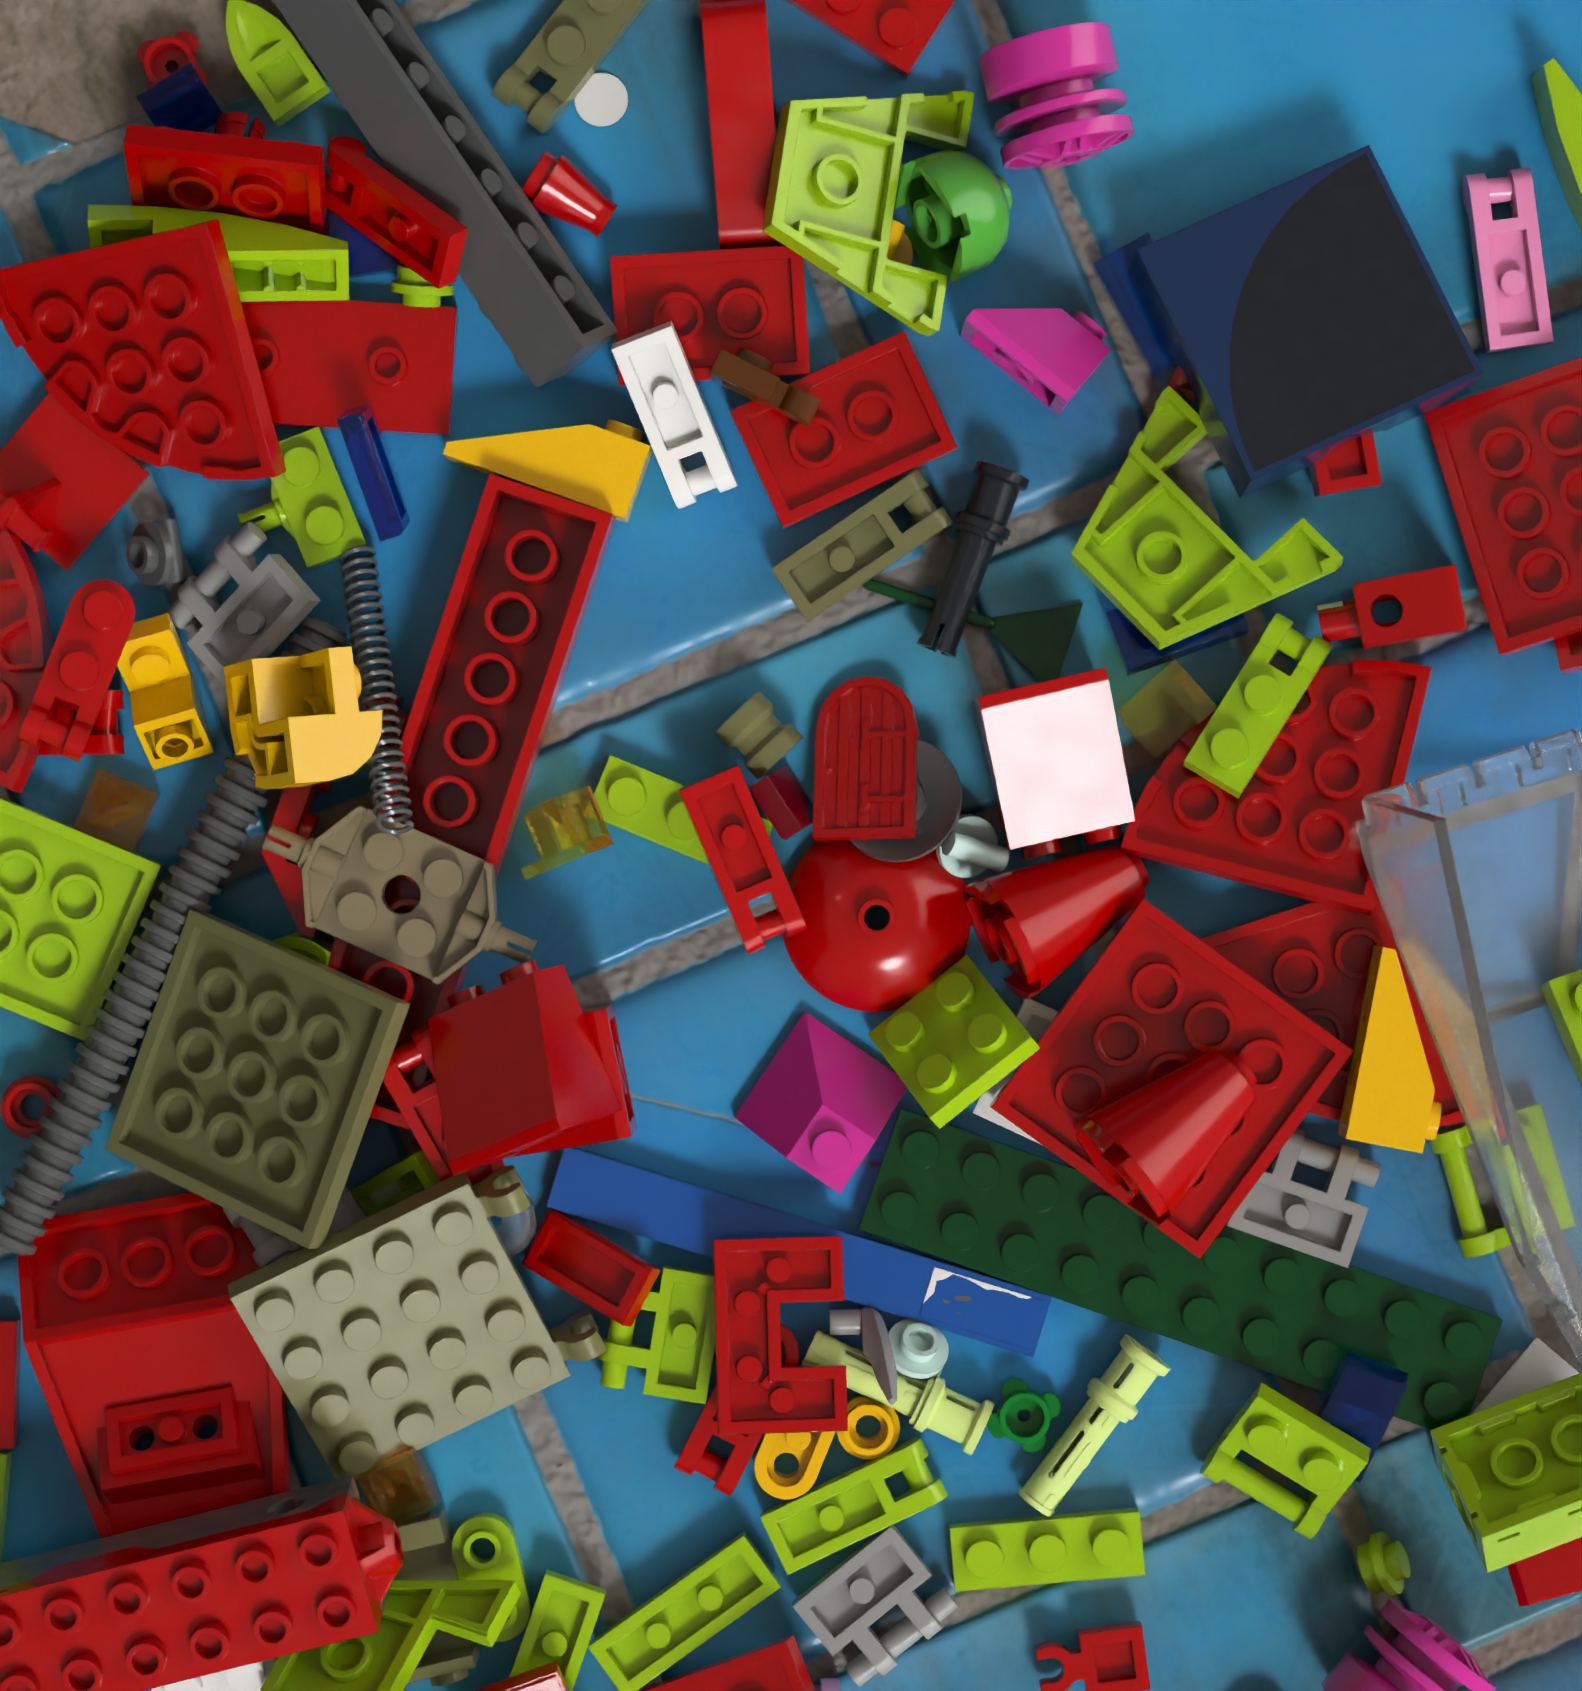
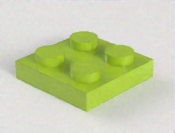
M965 955L933 983L868 1033L871 1040L919 1105L939 1129L1040 1049L1036 1041L968 955Z

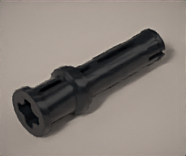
M977 461L973 472L978 477L965 511H960L956 515L954 521L956 523L955 529L960 534L923 633L917 642L918 645L934 652L939 650L942 655L952 658L956 657V649L995 546H1002L1003 542H1007L1011 531L1006 525L1018 493L1026 491L1030 482L1018 473L983 461Z

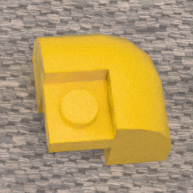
M352 646L326 648L300 656L250 659L224 666L230 729L235 754H248L256 773L255 787L267 790L302 787L331 781L353 774L371 758L381 737L383 710L359 712L358 698L361 693V676L353 662Z

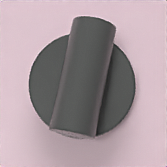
M165 519L139 524L135 528L126 548V558L130 569L147 586H170L184 583L187 578L177 520Z

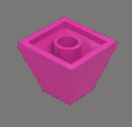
M1062 308L973 309L965 319L960 334L961 338L1057 416L1064 410L1111 350L1110 347L1102 342L1107 333L1094 320L1080 311H1077L1071 317Z
M804 1011L734 1115V1118L787 1159L840 1194L877 1140L907 1087L892 1069Z

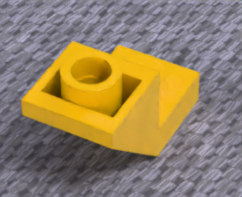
M169 613L134 622L117 666L130 693L133 727L153 770L214 753L212 738L190 662Z

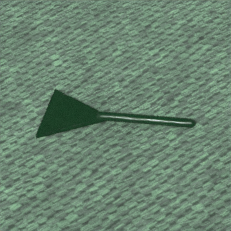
M871 579L863 585L864 589L929 611H931L935 601L934 598L875 579ZM1083 604L997 617H989L971 611L967 623L987 629L1040 682L1059 678Z

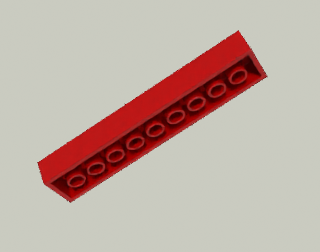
M489 473L401 739L403 745L398 750L405 754L404 758L400 761L406 765V769L402 773L408 777V780L403 785L410 789L405 796L411 800V804L406 808L413 812V815L407 820L415 824L414 829L494 864L495 880L497 882L616 519L613 514ZM393 766L391 770L397 769V768H400V767H398V766ZM401 778L388 779L387 782L397 781ZM392 790L385 793H398L403 790ZM392 802L386 805H397L404 802ZM380 809V813H381V814H382L383 812L387 811V810ZM405 813L393 814L390 817L402 816ZM400 875L388 882L384 895L386 903L392 910L404 914L413 911L417 907L421 892L415 880L408 876ZM336 937L328 967L410 1003L395 1048L410 1041L412 1039L410 1033L427 1024L429 1018L450 1009L446 998L460 992L470 961L442 983L435 984L427 977ZM425 1062L404 1073L412 1089L432 1078V1073ZM382 1081L370 1117L409 1130L410 1127Z

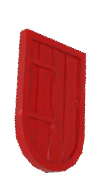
M865 676L848 680L833 690L820 708L814 736L815 770L812 838L815 841H866L869 839L915 838L917 749L919 737L915 708L904 691L886 679Z

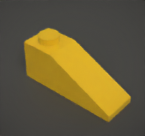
M608 419L605 429L586 424L449 441L445 445L443 455L449 461L488 475L490 473L613 514L616 520L628 524L653 451L650 445L641 442L644 434L643 431Z
M1374 945L1337 1134L1349 1140L1423 1154L1425 1139L1434 1141L1441 1118V1103L1433 1101L1435 1088L1396 949Z

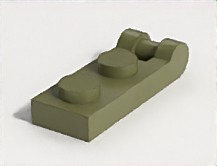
M563 0L515 64L510 66L499 78L493 88L492 96L506 107H510L513 104L529 115L527 123L542 134H545L561 117L650 0ZM540 71L555 82L550 91L544 95L530 85Z
M919 470L912 472L771 568L772 573L807 623L954 523L944 507L937 509L924 490L929 485ZM904 504L917 524L901 533L889 513Z

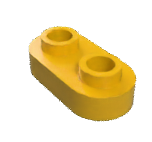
M836 1431L764 1434L755 1456L754 1465L755 1476L761 1488L775 1498L786 1500L800 1497L809 1491L815 1483ZM782 1453H791L798 1459L799 1465L794 1472L783 1474L774 1466L776 1457Z

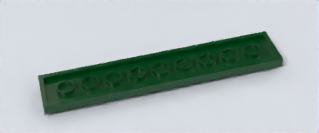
M900 1107L858 1226L860 1230L1431 1430L1470 1415L1503 1321L1498 1316L1350 1264L1346 1268L1226 1226V1224L1199 1259L1075 1168L950 1124H945L939 1129L928 1116Z

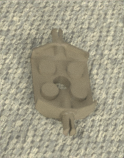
M364 806L355 808L317 839L311 837L308 840L279 827L275 823L270 828L268 835L289 843L291 847L266 838L262 849L269 850L298 863L297 867L302 869L305 925L307 927L317 928L431 979L435 984L442 983L483 950L487 952L493 950L522 964L529 962L531 954L510 946L509 942L532 952L535 949L537 940H532L503 927V922L498 920L494 864L414 828L402 834L385 833L375 826L377 817L373 814V810ZM381 821V824L387 828H403L407 826L400 822ZM400 875H405L415 880L421 892L417 907L413 911L404 914L392 910L386 903L384 895L388 882Z

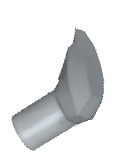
M862 1305L860 1309L829 1310V1335H861L863 1354L870 1361L875 1377L887 1401L893 1405L897 1401V1372L890 1338L881 1314L875 1308Z

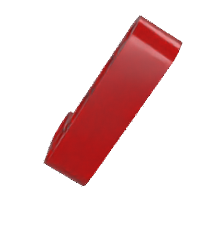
M700 0L720 250L784 246L762 231L776 143L766 1Z

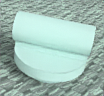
M973 814L959 815L951 834L936 848V855L942 867L952 875L960 878L977 876L986 869L1002 872L1009 860V850L998 845L997 835L992 825L985 819Z
M910 1319L896 1323L888 1333L896 1370L903 1375L916 1379H928L929 1377L936 1379L937 1376L940 1377L949 1354L948 1343L943 1333L936 1327Z

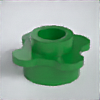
M1009 1379L1001 1387L1003 1398L998 1410L990 1415L987 1422L988 1430L996 1438L1007 1436L1012 1441L1020 1443L1027 1452H1037L1046 1444L1045 1434L1049 1429L1051 1419L1057 1417L1060 1413V1402L1057 1396L1051 1392L1040 1394L1028 1389L1022 1379ZM1022 1409H1026L1030 1413V1417L1026 1421H1021L1018 1418V1412Z

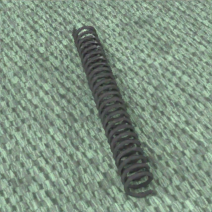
M356 546L343 553L339 563L343 567L341 569V575L344 578L342 585L346 589L344 591V597L347 600L345 608L348 610L347 619L350 622L348 630L352 634L350 642L353 645L352 653L355 656L353 662L361 676V693L358 698L361 701L359 709L361 712L392 709L382 713V721L393 720V722L382 724L381 733L395 732L394 734L380 737L374 750L378 753L372 755L367 762V767L371 771L369 773V779L372 782L370 790L374 794L372 797V803L375 805L373 814L377 817L375 826L379 830L389 834H402L409 832L415 824L407 820L413 815V812L406 808L411 804V800L405 796L410 789L403 785L408 780V777L402 773L406 769V765L400 761L404 758L405 754L398 750L402 747L403 742L397 738L401 734V730L395 727L400 722V719L394 715L398 711V707L392 704L397 698L395 694L391 693L395 685L389 681L393 677V673L387 670L392 665V662L387 659L390 655V650L385 647L389 640L383 636L387 632V628L381 625L386 617L380 614L384 610V606L379 603L383 595L377 591L381 587V584L376 581L379 577V572L374 569L378 562L372 558L376 555L374 548L370 546ZM359 551L370 552V554L365 556H350V554ZM361 562L372 563L366 567H352V565ZM358 574H373V576L368 578H353V576ZM360 585H375V587L370 589H355V587ZM363 596H376V598L371 600H356ZM365 607H378V609L373 611H357ZM368 618H379V620L375 622H359L361 620ZM371 629L381 630L380 632L372 634L361 633L363 631ZM374 640H380V641H382V643L375 644V645H364V644H363V643H366V642H368V641H374ZM372 652H384V654L378 656H364ZM385 663L381 667H366L370 664ZM378 674H385V675H387L386 677L378 678V679H369V678H368V677H371V676H373V675H378ZM377 686H389L382 690H370ZM381 697L390 698L385 701H371L373 699ZM396 743V745L390 747H377L382 744ZM387 755H398L397 757H394V758H388V759H382V758H380V757L387 756ZM373 762L378 763V765L374 767ZM393 766H398V767H400V768L393 769V770H381V769H384V768H387V767H393ZM375 774L382 775L377 779L375 778ZM401 778L397 781L384 782L387 779ZM392 790H403L398 793H385ZM378 797L384 798L382 801H378ZM392 802H404L397 805H386ZM380 809L387 810L382 814L380 813ZM405 813L402 816L390 817L393 814ZM381 821H404L403 824L408 826L403 828H387L381 824Z

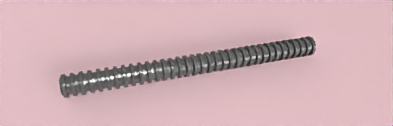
M308 614L299 624L301 625L297 634L290 633L288 641L292 645L289 651L282 650L278 657L300 656L326 648L349 647L351 642L343 631ZM235 754L233 759L230 757L225 758L223 764L228 769L224 776H216L214 782L219 786L215 794L207 793L205 800L209 802L206 811L199 810L195 816L196 819L200 820L196 830L189 828L186 836L191 838L187 848L184 846L179 847L177 854L182 857L178 865L171 864L168 868V872L173 874L168 883L161 882L158 888L163 892L160 900L153 899L149 907L154 911L150 919L143 917L140 925L145 928L142 935L133 936L131 943L135 948L132 954L124 953L121 959L126 964L123 971H115L112 979L117 982L114 989L105 990L103 997L107 999L104 1008L96 1007L94 1015L98 1019L95 1025H87L84 1030L89 1036L86 1043L79 1042L75 1048L79 1053L77 1060H70L66 1065V1069L70 1071L67 1079L60 1078L56 1084L61 1090L58 1097L51 1096L47 1102L51 1107L49 1114H41L38 1119V1123L42 1125L39 1133H31L28 1139L33 1144L30 1151L23 1150L19 1156L21 1161H23L21 1168H13L10 1173V1177L14 1180L11 1187L4 1186L0 1193L5 1198L2 1205L0 1204V1246L11 1252L23 1256L35 1254L37 1246L33 1242L36 1236L43 1237L47 1231L45 1226L42 1225L45 1218L52 1219L56 1210L52 1205L55 1200H63L65 1192L61 1188L64 1182H72L75 1176L70 1171L73 1164L80 1165L84 1159L80 1154L82 1147H90L93 1142L92 1137L89 1136L92 1128H100L102 1120L98 1116L101 1110L108 1111L112 1103L107 1100L110 1093H118L121 1085L116 1082L119 1075L128 1074L130 1067L126 1062L129 1056L137 1057L140 1051L135 1045L139 1038L144 1039L147 1030L144 1027L147 1021L151 1020L189 910H199L211 914L213 906L209 904V901L213 895L220 896L223 890L218 886L221 878L228 879L232 871L227 867L231 859L238 861L241 853L236 850L239 843L248 842L250 835L245 832L249 824L257 825L259 817L254 814L259 806L265 808L269 801L264 797L267 790L255 787L256 773L248 754Z

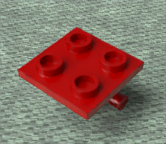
M48 393L0 450V531L3 532L9 529L30 546L35 553L42 549L65 570L69 571L148 478L150 473L125 452L93 433Z

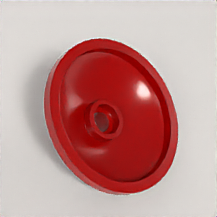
M850 840L818 841L805 852L790 874L788 883L807 930L788 937L786 932L782 933L785 947L792 963L803 979L818 993L832 1002L847 1008L867 1012L897 1010L957 963L964 954L971 927V919L965 904V900L969 899V895L965 891L966 885L963 878L952 875L939 863L936 849L915 860L886 862L866 855L855 847ZM881 905L887 909L889 921L883 929L873 930L865 924L864 915L869 907Z

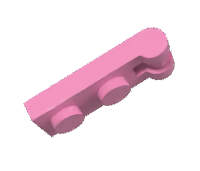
M1529 167L1509 169L1507 176L1490 179L1486 178L1485 173L1464 175L1462 193L1464 206L1468 213L1485 353L1551 344L1554 340L1534 185ZM1509 202L1512 207L1513 218L1493 220L1491 204Z

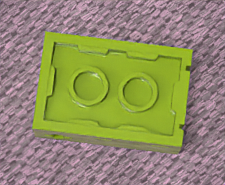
M1582 1372L1430 1430L1437 1467L1487 1573L1582 1537Z

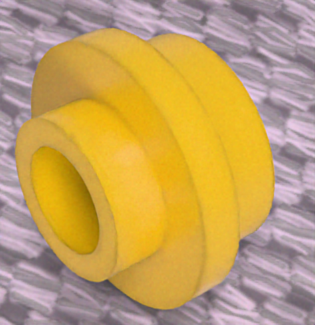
M863 1395L847 1402L848 1431H837L838 1439L843 1448L849 1454L865 1460L877 1459L890 1452L897 1443L900 1434V1422L896 1410ZM865 1415L876 1417L880 1422L878 1433L871 1437L860 1435L856 1430V1423L861 1417Z

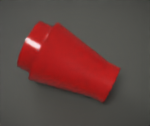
M545 150L521 187L536 211L585 229L596 237L599 236L617 207V204L608 199L563 153L557 158Z

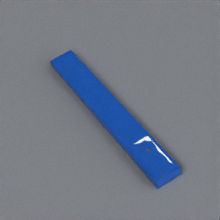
M578 1147L564 1148L546 1207L710 1258H713V1239L842 1236L844 1299L1030 1357L1034 1356L1052 1298L1051 1296L988 1274Z

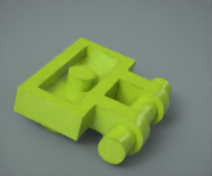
M664 1265L660 1290L651 1289L641 1307V1310L656 1312L651 1346L632 1342L636 1318L631 1327L621 1325L610 1318L607 1338H602L607 1350L597 1357L603 1361L600 1385L624 1389L628 1366L645 1368L647 1370L643 1394L706 1404L715 1351L713 1273Z

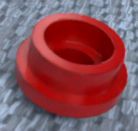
M29 1075L15 1080L5 1090L1 1100V1115L4 1123L14 1134L29 1139L32 1132L39 1133L42 1125L38 1123L39 1118H32L25 1112L24 1103L29 1095L39 1096L45 1104L44 1114L48 1115L51 1107L47 1104L51 1096L58 1097L61 1090L54 1081L40 1075Z

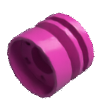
M1085 22L1042 30L1009 40L979 56L978 63L987 101L998 105L1018 104L1019 109L999 119L994 125L996 137L1004 139L1017 138L1001 147L1000 155L1003 168L1011 170L1035 167L1048 169L1067 166L1093 158L1101 154L1102 151L1121 144L1133 136L1134 128L1131 116L1125 114L1108 115L1125 106L1127 102L1125 91L1119 89H1094L1093 84L1115 73L1119 67L1108 24Z
M1390 1599L1379 1612L1400 1632L1396 1639L1393 1641L1370 1624L1363 1631L1369 1642L1381 1655L1376 1664L1373 1665L1357 1655L1346 1652L1321 1683L1325 1691H1456L1461 1684L1471 1691H1495L1497 1689L1485 1676L1474 1656L1451 1635L1425 1615L1403 1609Z

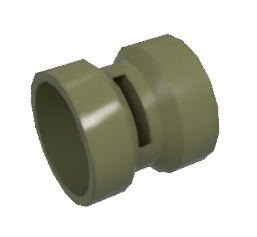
M760 690L714 733L727 748H737L745 757V767L758 780L803 738L791 723L780 722L773 714V704Z

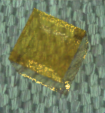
M1174 659L1168 662L1115 709V716L1150 756L1158 757L1192 726L1201 723L1217 708V705Z
M590 785L543 802L539 807L525 813L526 824L541 860L522 867L520 870L524 880H527L614 845Z

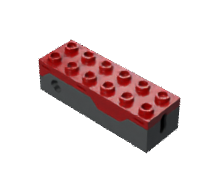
M354 1475L0 1563V1691H144L377 1633L388 1595L387 1591L404 1564V1553L398 1528L392 1519L361 1503Z

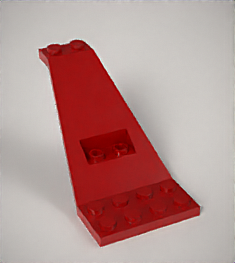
M193 1192L62 1215L52 1219L46 1218L42 1224L47 1229L43 1237L36 1236L33 1242L37 1246L35 1254H27L26 1256L17 1254L23 1344L100 1538L290 1491L287 1395L230 1300L227 1287L228 1284L260 1269L252 1257L256 1249L242 1227H233L223 1211L224 1207ZM207 1423L218 1424L217 1432L211 1438H198L202 1426ZM145 1434L154 1435V1442L148 1449L143 1451L135 1450L136 1442L141 1436Z

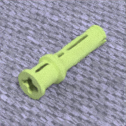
M819 1329L801 1366L846 1365L847 1388L910 1417L908 1423L914 1425L913 1429L921 1433L928 1428L962 1444V1452L970 1456L973 1454L995 1405V1403L987 1399L980 1404L946 1388V1380L938 1376L936 1379L929 1377L926 1381L924 1379L908 1377L897 1370V1401L891 1405L882 1392L872 1365L863 1354V1351L851 1347L823 1333Z
M1127 1334L1119 1342L1122 1350L1101 1378L1093 1377L1088 1383L1087 1387L1089 1389L1086 1391V1394L1090 1397L1062 1436L1055 1442L1053 1448L1024 1487H1021L1018 1491V1494L1028 1504L1048 1517H1051L1055 1512L1056 1506L1082 1471L1089 1465L1091 1459L1120 1421L1127 1423L1129 1419L1133 1420L1139 1412L1136 1404L1156 1377H1165L1171 1369L1154 1352Z

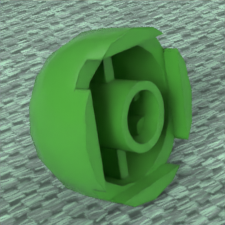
M945 150L900 165L894 210L903 206L906 208L907 217L913 228L905 227L904 232L912 244L913 257L922 269L947 275V278H950L949 283L975 274L991 264L1006 243L1009 232V210L1012 207V196L1005 180L995 174L984 162L975 156L961 151Z

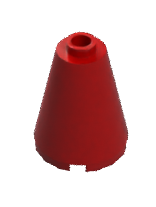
M1112 845L979 879L966 886L965 891L974 896L965 900L973 930L991 964L1000 959L1012 972V975L1002 979L1003 982L1019 998L1029 999L1040 993L1126 918L1142 897L1145 899L1144 887L1149 885L1150 881L1147 870L1139 856L1126 854L1119 846Z
M1213 1050L1084 1117L1074 1126V1129L1079 1131L1075 1136L1090 1161L1112 1188L1119 1185L1126 1193L1134 1197L1127 1204L1150 1224L1159 1227L1172 1216L1256 1101L1255 1093L1251 1087L1257 1082V1079L1248 1065L1235 1053L1231 1052L1224 1057L1219 1052Z

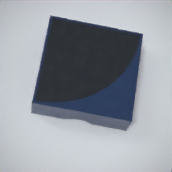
M1369 145L1137 249L1128 270L1167 352L1181 367L1191 385L1198 405L1200 419L1239 498L1321 461L1337 447L1352 439L1369 433L1389 430L1467 394L1484 374Z

